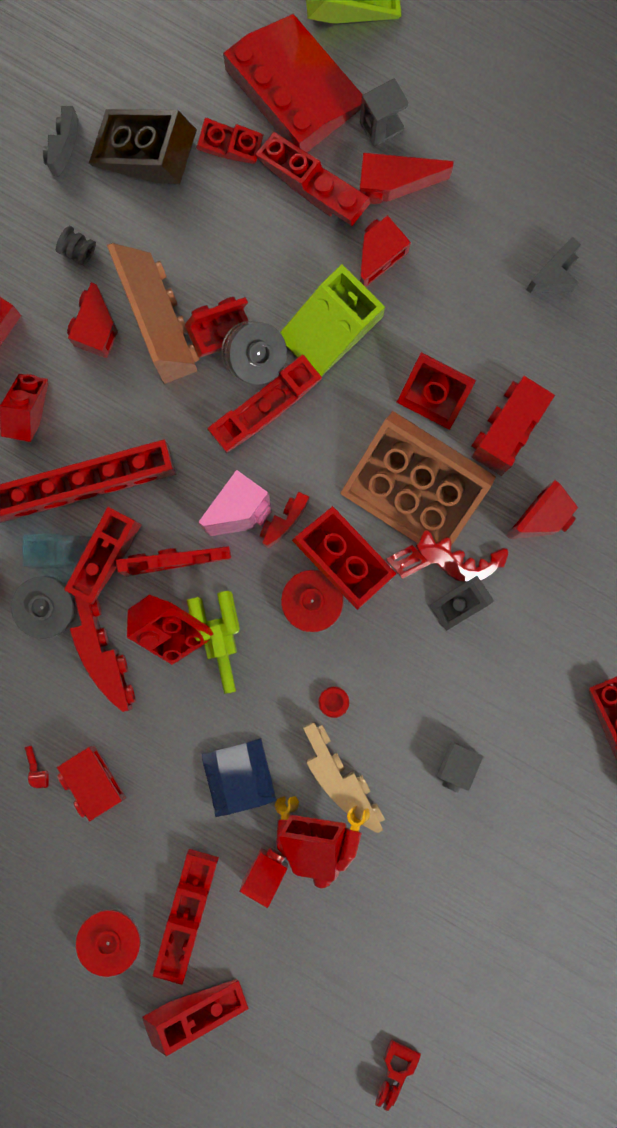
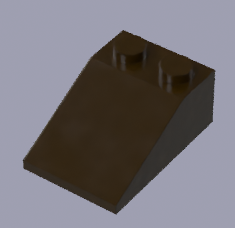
M106 109L89 164L97 168L153 183L180 184L197 129L179 110Z

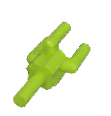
M229 590L217 593L222 618L207 621L202 598L196 597L186 600L189 614L209 626L214 634L210 636L203 631H199L204 641L209 640L204 644L207 659L217 658L224 694L236 692L229 655L237 653L234 635L240 630L233 594Z

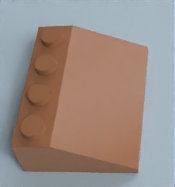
M115 243L107 245L152 361L163 383L166 384L197 372L194 362L200 359L193 343L187 345L184 334L188 332L183 316L176 318L172 308L178 304L172 289L165 290L162 280L167 278L161 261L154 262L150 252Z
M392 411L383 422L340 494L417 544L422 533L427 530L431 533L435 543L440 542L445 537H449L452 546L491 488L496 476Z

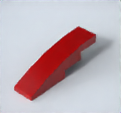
M193 849L188 850L152 977L183 985L219 857Z

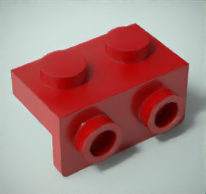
M229 297L219 302L216 307L209 309L208 305H204L191 312L192 316L185 323V327L199 358L227 349L232 334L240 326L249 323L244 311V307L248 304L246 297L238 300L235 297Z

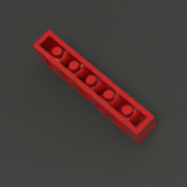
M163 439L0 484V523L177 475L169 445Z

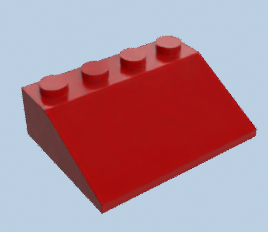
M294 14L246 34L223 53L227 73L276 131L305 152L310 151L361 110L363 94Z

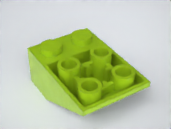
M341 264L315 290L280 333L285 340L286 347L297 358L304 355L322 377L383 318L385 306Z

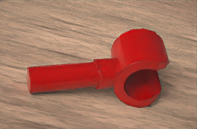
M25 747L30 766L28 774L30 786L34 788H47L49 786L48 771H38L33 747Z

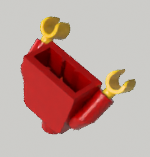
M285 796L278 798L274 805L277 813L281 815V819L277 822V849L288 860L295 875L313 878V883L317 888L330 886L332 881L337 879L340 871L347 870L356 857L362 835L359 829L369 819V809L364 810L362 820H360L355 815L357 805L351 808L347 814V819L351 826L350 829H347L346 823L290 815L299 807L297 797L293 796L288 799V807L286 806Z

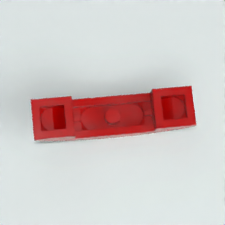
M301 355L279 372V376L237 409L227 412L210 425L207 430L227 453L274 421L309 392L322 377L307 358Z

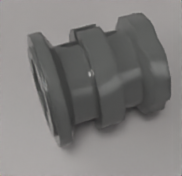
M69 225L63 230L57 241L56 252L59 254L66 252L67 257L72 260L77 258L78 263L84 266L91 259L96 242L92 239L87 241L86 237L79 232L75 234L74 228Z

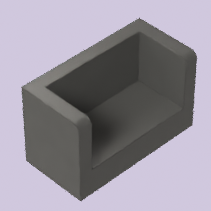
M395 78L362 95L360 124L374 147L404 130V125L397 113L406 109L409 102Z

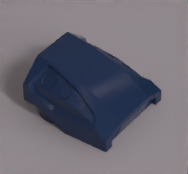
M261 738L201 754L215 817L238 813L276 801Z

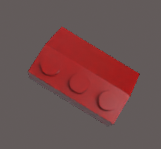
M333 506L292 539L296 546L357 610L397 574Z

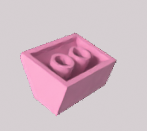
M236 470L198 523L210 536L253 530L257 524L262 526L272 513L270 511L269 494Z

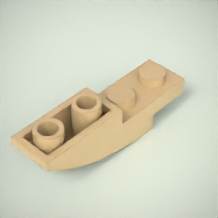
M315 722L304 726L303 729L316 753L315 756L306 760V763L324 791L347 814L351 808L357 805L355 815L360 820H362L364 810L368 808L370 817L362 825L376 833L383 831L380 822L384 821L385 818L377 803L370 805L365 794L371 791L363 775L356 777L354 771L342 776L340 772L345 770L338 754L331 755L326 744L331 742L324 726L317 727Z

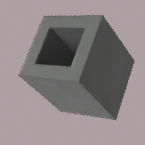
M451 742L437 774L443 780L442 786L459 793L461 788L469 791L484 756Z

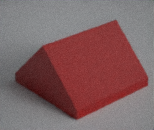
M421 352L396 403L450 430L476 380Z

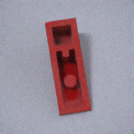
M363 153L359 191L369 197L370 204H380L383 201L389 202L450 179L454 161Z
M107 507L64 590L93 605L116 570V560L123 559L142 524Z
M234 979L170 1001L144 1015L142 1020L151 1045L163 1055L168 1056L249 1008L239 980Z

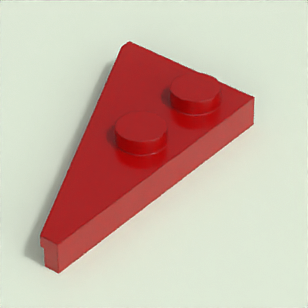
M229 546L177 552L176 548L158 551V555L146 556V553L130 555L126 559L116 560L118 573L129 577L232 558Z

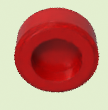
M328 687L319 696V708L328 717H340L349 708V697L339 687Z

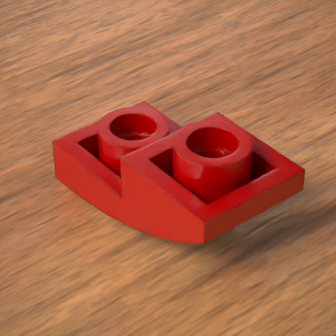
M205 117L196 149L218 157L255 164L257 160L256 153L260 149L264 134L235 124L233 128Z
M298 492L295 499L289 498L283 514L287 515L286 520L274 515L272 522L266 520L259 536L264 539L262 542L264 547L269 549L294 527L309 502V496Z

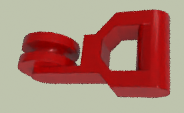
M394 1040L390 1041L383 1057L388 1068L386 1075L398 1083L397 1085H392L389 1089L390 1082H383L376 1098V1106L381 1107L384 1103L383 1109L389 1111L391 1106H394L406 1077L414 1074L421 1053ZM394 1055L409 1062L405 1070L397 1071L392 1068L390 1063Z

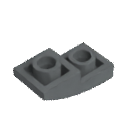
M61 106V117L56 118L57 135H48V146L43 147L44 164L48 165L53 176H59L64 170L75 145L79 119L73 106Z

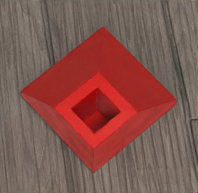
M152 595L146 596L128 609L127 638L171 665L209 641H204L199 631H203L210 636L214 635L209 626L173 603Z

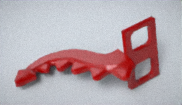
M426 530L422 533L419 543L416 545L417 549L411 545L387 557L386 561L402 579L430 564H436L453 579L467 582L476 575H478L480 580L485 579L496 571L498 567H505L508 549L502 548L491 553V562L489 563L484 559H480L479 566L476 568L473 558H468L462 564L465 556L462 550L451 552V539L449 537H445L440 542L435 543L431 533ZM407 553H412L411 555H409V556H407V557H405V558H403V559H401V560H399V561H394L395 559H397V558H399V557H401V556H403V555H405V554H407ZM415 562H421L420 564L406 571H403L404 568L410 566L411 564Z

